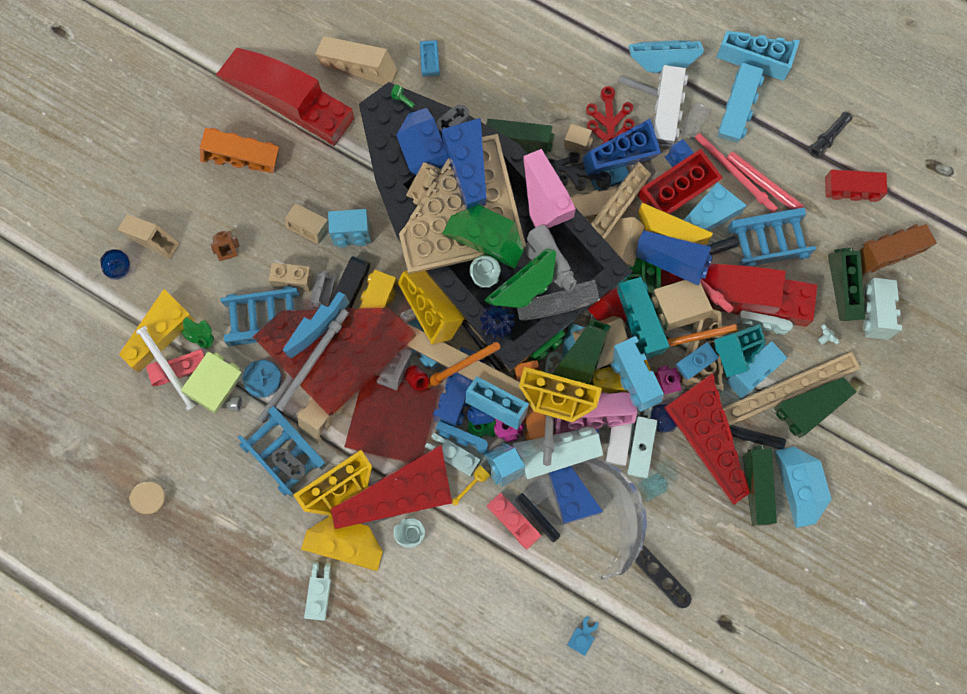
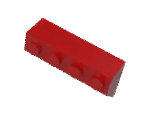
M699 149L643 186L637 196L644 204L671 214L722 180L723 177L702 149Z

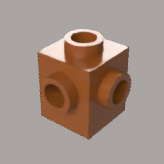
M220 231L213 236V243L210 245L213 254H217L219 261L238 256L237 247H240L237 236L233 237L231 231Z

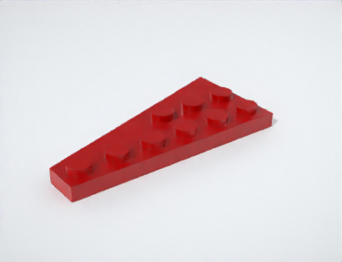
M711 373L667 404L664 409L731 504L735 505L750 494L743 470H741L737 450H735L733 444V437L727 417L721 405L719 391L714 382L715 378L713 373Z
M438 445L428 453L421 455L416 460L402 466L373 485L366 487L361 492L330 508L334 529L452 504L442 445Z

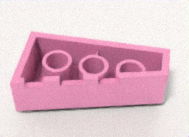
M601 393L597 408L575 422L554 417L555 435L561 434L562 432L579 430L583 427H593L595 430H598L606 424L608 427L632 424L636 420L637 408L631 402L630 393Z

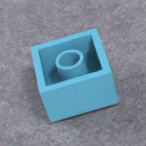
M366 209L328 212L329 234L334 246L344 248L348 245L365 246L371 243L370 220Z

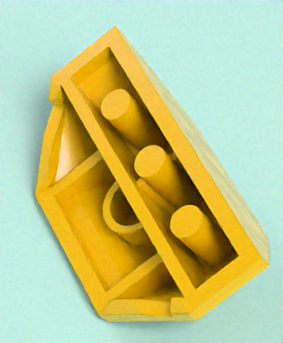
M644 203L641 204L638 212L641 223L645 225L644 230L701 245L707 244L713 234Z
M527 367L523 369L519 384L521 391L534 412L569 422H575L595 410L602 388Z
M359 450L293 494L304 512L332 516L330 508L368 487L372 465L362 450Z
M332 516L309 528L306 531L301 550L374 571H378L383 554L369 526L356 524L334 529Z

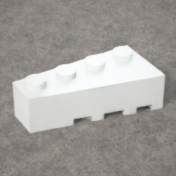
M664 65L659 74L660 82L657 88L659 98L656 100V116L653 119V129L658 143L673 144L675 140H678L680 129L677 128V123L682 118L680 103L683 104L685 93L682 90L683 85L686 86L688 75L685 74L686 68Z

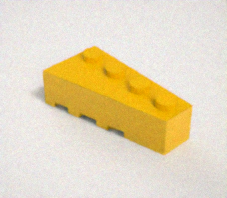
M378 270L370 273L367 280L368 288L366 291H363L360 301H362L360 308H357L353 315V319H355L353 326H350L347 330V342L367 350H372L381 330L379 323L380 321L383 322L387 317V305L395 299V287L399 286L398 278Z
M163 289L119 355L132 369L139 373L155 357L140 334L137 335V330L146 326L148 328L147 332L162 352L181 334V331L184 329V318L187 317L193 322L195 319Z

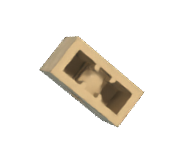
M272 263L269 282L275 288L293 286L300 291L310 292L313 273L310 267Z

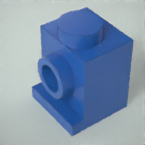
M682 139L671 146L665 159L674 167L694 152Z

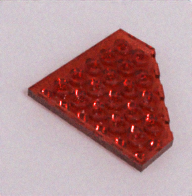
M390 308L345 309L349 314L341 324L342 328L338 334L335 333L301 383L300 387L330 417L417 336ZM317 310L280 311L253 336L254 340L293 379L296 378L326 332L293 358H289L283 349L303 318L312 320Z

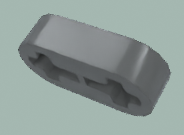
M456 105L437 120V128L441 136L442 124H449V127L468 121L469 111L467 107ZM457 112H459L460 114L464 113V117H457Z
M280 448L273 452V463L290 478L299 480L305 476V466L287 450ZM285 453L284 457L289 462L285 464L283 461H279L278 463V454L283 455ZM291 464L296 468L300 466L299 471L301 473L299 475L296 473L292 475L294 471L290 468Z

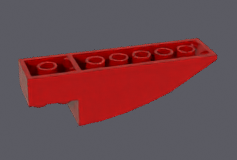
M236 47L216 73V76L333 146L336 145L354 120L352 108L323 92L316 78L264 54Z
M711 264L708 267L706 278H702L713 290L719 291L724 296V299L734 307L730 312L731 314L738 315L741 311H748L791 321L793 325L807 327L813 322L817 285L785 279L786 271L751 266ZM664 269L661 270V287L685 280ZM706 294L712 309L728 313L719 304H714Z

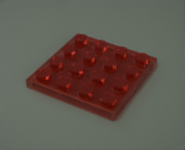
M364 373L344 448L354 451L362 450L363 453L406 463L416 460L424 454L439 390L429 387L422 391L414 390L407 382L402 381L398 389L394 390L378 384L377 380L380 376Z

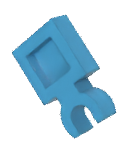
M587 616L583 619L582 630L576 627L567 643V646L584 656L595 639L590 633L595 631L599 624L595 622L593 627H588L587 621L589 617Z

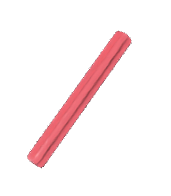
M731 152L727 156V159L738 170L790 210L804 208L803 204L735 152Z

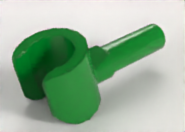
M395 84L391 93L392 98L395 100L400 99L413 108L415 104L402 95L404 89Z

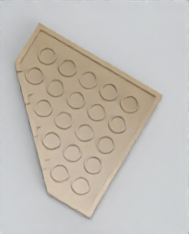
M498 134L482 137L486 185V205L483 207L515 222L524 249L526 244ZM449 158L436 180L433 181L420 204L412 213L409 221L399 233L408 274L474 260L480 255H485L442 234L451 215L466 210Z

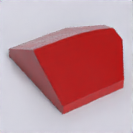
M617 286L588 309L597 321L611 316L622 318L624 322L627 321L616 289Z

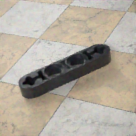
M637 544L630 549L629 554L632 561L674 606L686 608L690 605L692 599L689 592L647 547ZM642 549L644 551L642 553L644 558L647 559L649 556L651 560H648L643 566L641 563L644 560L641 557L636 558L634 550ZM650 563L657 564L659 568L658 572L654 575L648 571ZM664 578L672 580L673 585L671 589L666 590L663 588L662 581ZM678 587L679 590H677L676 592L679 595L686 596L684 599L686 603H678L677 601L679 598L676 596V594H673L671 597L669 593L673 592Z

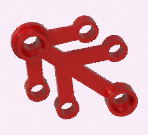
M610 86L604 87L600 94L601 100L605 102L606 117L597 111L595 104L590 103L586 107V114L597 120H590L587 124V129L592 130L591 133L599 137L603 141L602 144L630 130L635 124L632 119H626L623 127L615 134L614 128L626 115L632 113L633 105L630 102H625L622 110L613 117L612 101L615 97V90ZM598 122L607 128V134L598 128ZM626 123H630L632 126L627 127Z

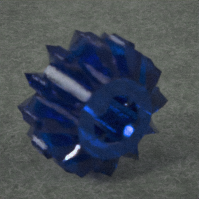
M490 305V310L486 308L483 310L484 315L480 316V321L483 323L480 325V328L486 329L485 335L493 333L492 338L495 339L497 334L504 338L505 333H511V327H514V322L512 321L514 315L508 314V307L503 310L501 309L502 306L495 308L494 305ZM495 319H499V324L495 323Z

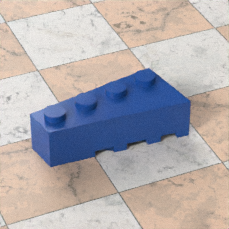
M481 118L442 129V139L466 209L478 204L481 206L486 205Z
M651 119L618 135L583 156L582 160L587 175L633 165L637 162L649 161L661 154Z
M461 347L459 350L467 354L468 356L477 353L464 347ZM459 373L448 377L445 386L446 392L442 393L439 399V410L435 408L433 413L435 422L441 421L455 428L458 425H462L465 414L462 413L465 407H469V404L466 403V391L473 382L472 380Z

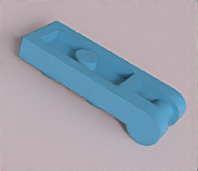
M441 421L438 422L436 431L439 432V436L446 439L450 437L457 439L456 442L466 447L468 444L474 446L481 454L488 450L486 440Z

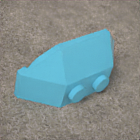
M700 41L640 42L629 44L628 47L631 57L647 72L659 73L664 65L687 68L704 52Z
M796 447L774 451L795 528L816 524L832 500L821 461Z

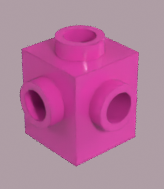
M667 365L658 367L657 372H653L664 393L663 395L682 390L680 374L676 368L669 369Z
M495 419L494 431L500 439L512 442L516 441L518 437H523V422L518 430L511 426L506 429L505 423Z

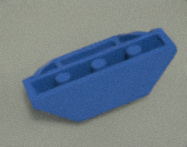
M427 108L409 113L396 135L409 171L417 175L423 162L442 169L448 160V155L433 116Z

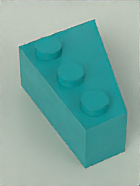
M760 324L738 330V332L730 333L714 340L715 349L720 356L727 377L748 372L750 369L749 364L755 361V354H759L766 343Z

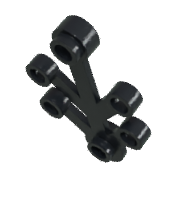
M570 152L569 157L560 160L548 159L564 186L568 185L570 178L576 190H585L587 182L579 177L595 180L599 188H608L611 185V176L606 171L587 175L586 171L583 170L585 169L584 163H578L580 160L578 152ZM570 163L575 164V165H572V166H564V165H567V164H570Z

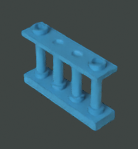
M805 208L731 221L728 226L729 234L736 233L738 235L744 259L738 265L756 267V265L794 258L803 260L811 257L816 247H806L800 226L801 220L806 215ZM790 223L793 226L799 249L788 251L782 229L783 224ZM771 226L775 230L780 252L773 254L769 252L764 229ZM754 230L757 233L762 256H751L746 237L747 231Z
M286 286L282 290L245 295L228 294L226 297L220 298L225 307L229 306L231 331L229 334H224V342L228 346H237L291 338L299 326L295 319L293 300L294 297H300L298 289L293 286ZM286 299L288 324L279 327L276 321L274 300ZM267 301L269 326L267 329H260L257 324L256 303ZM248 304L250 329L248 331H239L237 305Z
M272 406L268 410L271 416L267 423L249 439L246 440L241 435L237 438L241 441L239 446L246 453L250 451L279 484L277 487L284 496L288 494L293 497L294 493L291 488L301 479L294 480L290 478L284 483L277 475L282 470L277 466L271 468L265 459L284 442L293 439L297 444L290 454L296 458L300 454L306 453L310 457L307 460L308 463L304 465L306 474L317 467L323 470L327 464L283 415ZM280 424L284 429L282 435L263 452L258 454L252 446L270 429ZM283 458V459L281 460V461H283L285 464H287V463L289 462V461L286 460L285 458Z

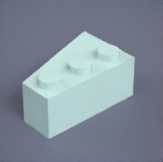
M873 278L865 285L864 289L867 299L864 304L866 320L863 322V331H865V337L888 340L902 331V325L897 323V316H900V310H896L895 305L899 300L897 280Z

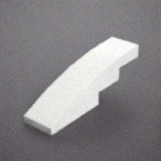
M632 424L610 427L605 463L626 466Z

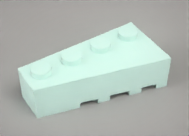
M583 427L580 430L553 435L554 452L552 453L550 466L543 465L544 453L542 452V442L545 437L512 444L525 465L523 474L527 479L603 455L599 434L593 427Z

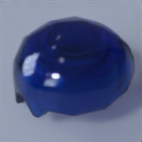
M108 250L100 259L101 270L109 279H122L130 271L129 257L122 250Z
M659 404L651 410L650 419L657 420L656 431L659 433L673 432L677 428L664 409L667 404Z

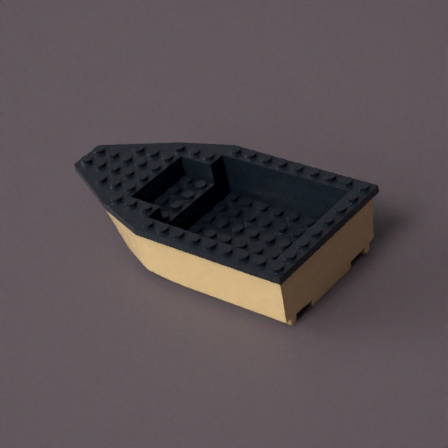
M388 82L360 102L359 108L376 185L396 237L400 241L399 233L405 227L418 205L413 203V198L406 196L416 175L409 171L396 135L409 113L427 108L437 126V120L452 109V107L403 88L402 95L415 104L411 108L400 99L395 100L392 98L391 93L395 84ZM457 112V117H464V113L460 114L459 112ZM469 115L468 121L475 120V118ZM481 122L482 137L498 134L526 244L529 232L535 228L529 215L523 159L528 154L517 142ZM442 124V129L449 127V124H448V125ZM577 208L574 218L548 228L557 248L571 268L570 271L574 273L573 278L577 281L574 289L570 292L552 282L547 286L548 289L545 292L537 294L526 307L517 308L487 303L485 299L532 261L524 253H522L515 269L498 261L501 272L498 282L491 287H480L474 283L470 275V266L473 260L425 270L486 346L495 342L500 344V349L493 354L508 372L515 369L633 273L632 269Z

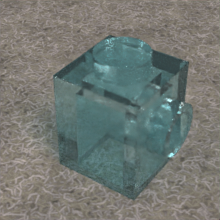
M659 473L637 484L646 502L668 491L666 488L668 484L663 476L660 477Z

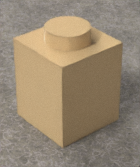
M571 124L565 138L564 147L584 154L586 148L590 149L593 141V138H591L592 130Z

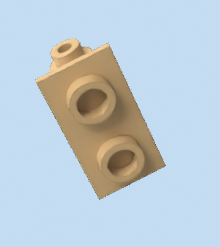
M423 162L406 196L413 198V203L416 205L420 204L427 190L438 177L441 169Z

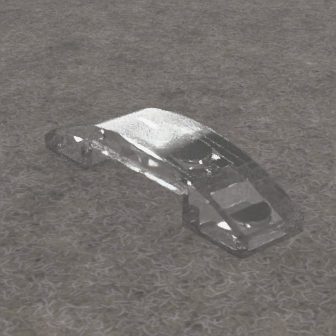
M595 280L576 284L575 288L570 292L563 290L540 297L535 296L528 306L517 309L520 320H529L569 312L597 302L600 299Z

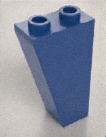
M644 230L639 238L636 257L695 285H699L701 279L706 278L708 267H710L713 258L710 255L711 247Z

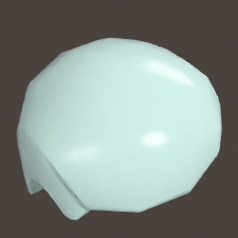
M480 255L473 260L470 266V275L475 284L480 287H491L498 282L501 269L495 258L490 255Z
M415 518L402 519L398 525L394 526L393 537L396 542L402 547L410 549L419 546L426 534L422 523Z

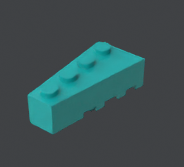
M639 277L620 283L616 289L632 336H636L639 341L636 343L640 355L645 354L648 359L664 354L670 346L656 315L654 304L649 298L646 282H643L642 278Z

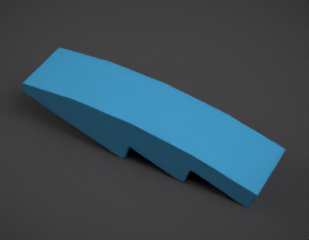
M338 292L329 307L321 304L312 320L303 318L283 349L289 358H293L309 347L326 332L331 321H335L341 310L345 309L349 304L346 295Z

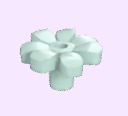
M825 324L821 325L824 335L818 339L822 345L827 341L834 342L836 345L839 344L840 341L834 336L835 333Z

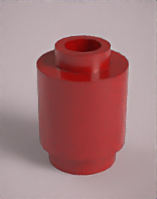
M412 365L406 369L404 378L414 390L422 391L428 387L429 378L419 366Z

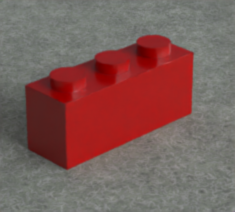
M830 170L825 176V196L833 200L846 198L852 201L864 199L870 202H878L887 194V173Z

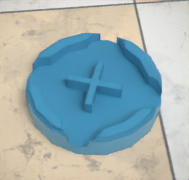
M266 359L250 363L243 373L245 389L252 396L258 398H267L273 395L282 383V374L279 368L273 362Z

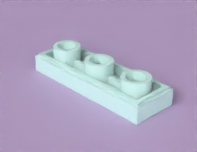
M637 417L627 475L644 479L648 478L657 420ZM639 445H643L645 450L641 451Z

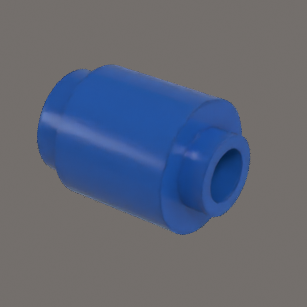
M473 406L467 412L468 420L473 425L492 423L496 419Z

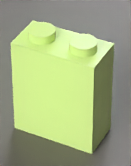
M207 352L182 387L181 392L216 414L241 379L242 372L234 363L229 365L224 362V358L218 353L214 352L212 354Z

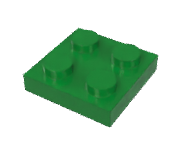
M563 330L534 352L527 360L529 362L537 360L540 363L547 357L549 350L554 352L564 342L562 340L565 336Z

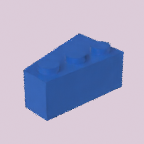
M571 466L547 473L563 525L596 516L603 512Z

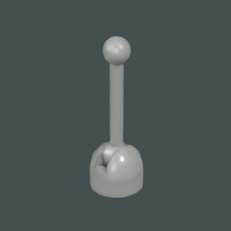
M231 396L227 401H224L223 405H226L231 411L240 412L242 397Z

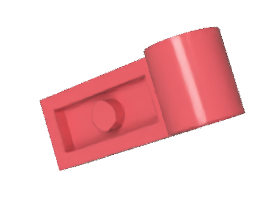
M200 349L167 362L178 379L191 375L205 354ZM158 362L146 366L152 386H160L171 382Z
M499 493L487 505V508L526 550L541 537L540 533L502 493Z

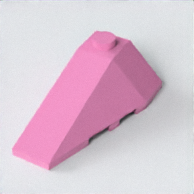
M542 149L525 155L523 159L529 215L535 228L540 225L550 228L574 218L576 208Z

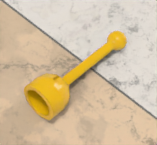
M481 465L474 471L475 479L456 498L452 499V505H458L459 500L477 481L482 483L491 477Z

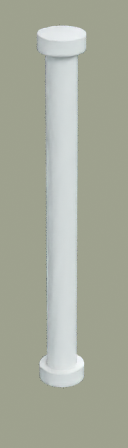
M144 326L137 330V335L140 334L187 405L185 408L189 410L196 406L197 402H193L192 399L182 394V383L147 332L148 328Z

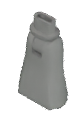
M540 225L529 232L528 242L523 253L533 260L546 248L555 250L556 259L552 282L560 288L564 287L567 292L572 291L577 281L573 278L574 273L570 271L571 268L557 248L548 227Z

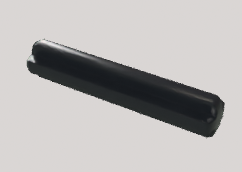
M734 425L729 426L732 437L777 449H784L786 445L784 438Z
M521 493L515 498L520 507L552 542H556L560 538L557 530L525 494Z

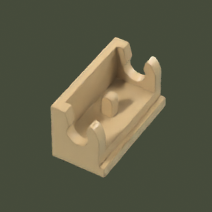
M296 203L285 217L287 229L319 244L327 230L325 226L328 223V219Z

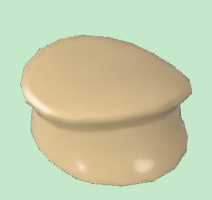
M140 483L131 491L129 497L130 505L138 513H155L164 504V491L157 483Z

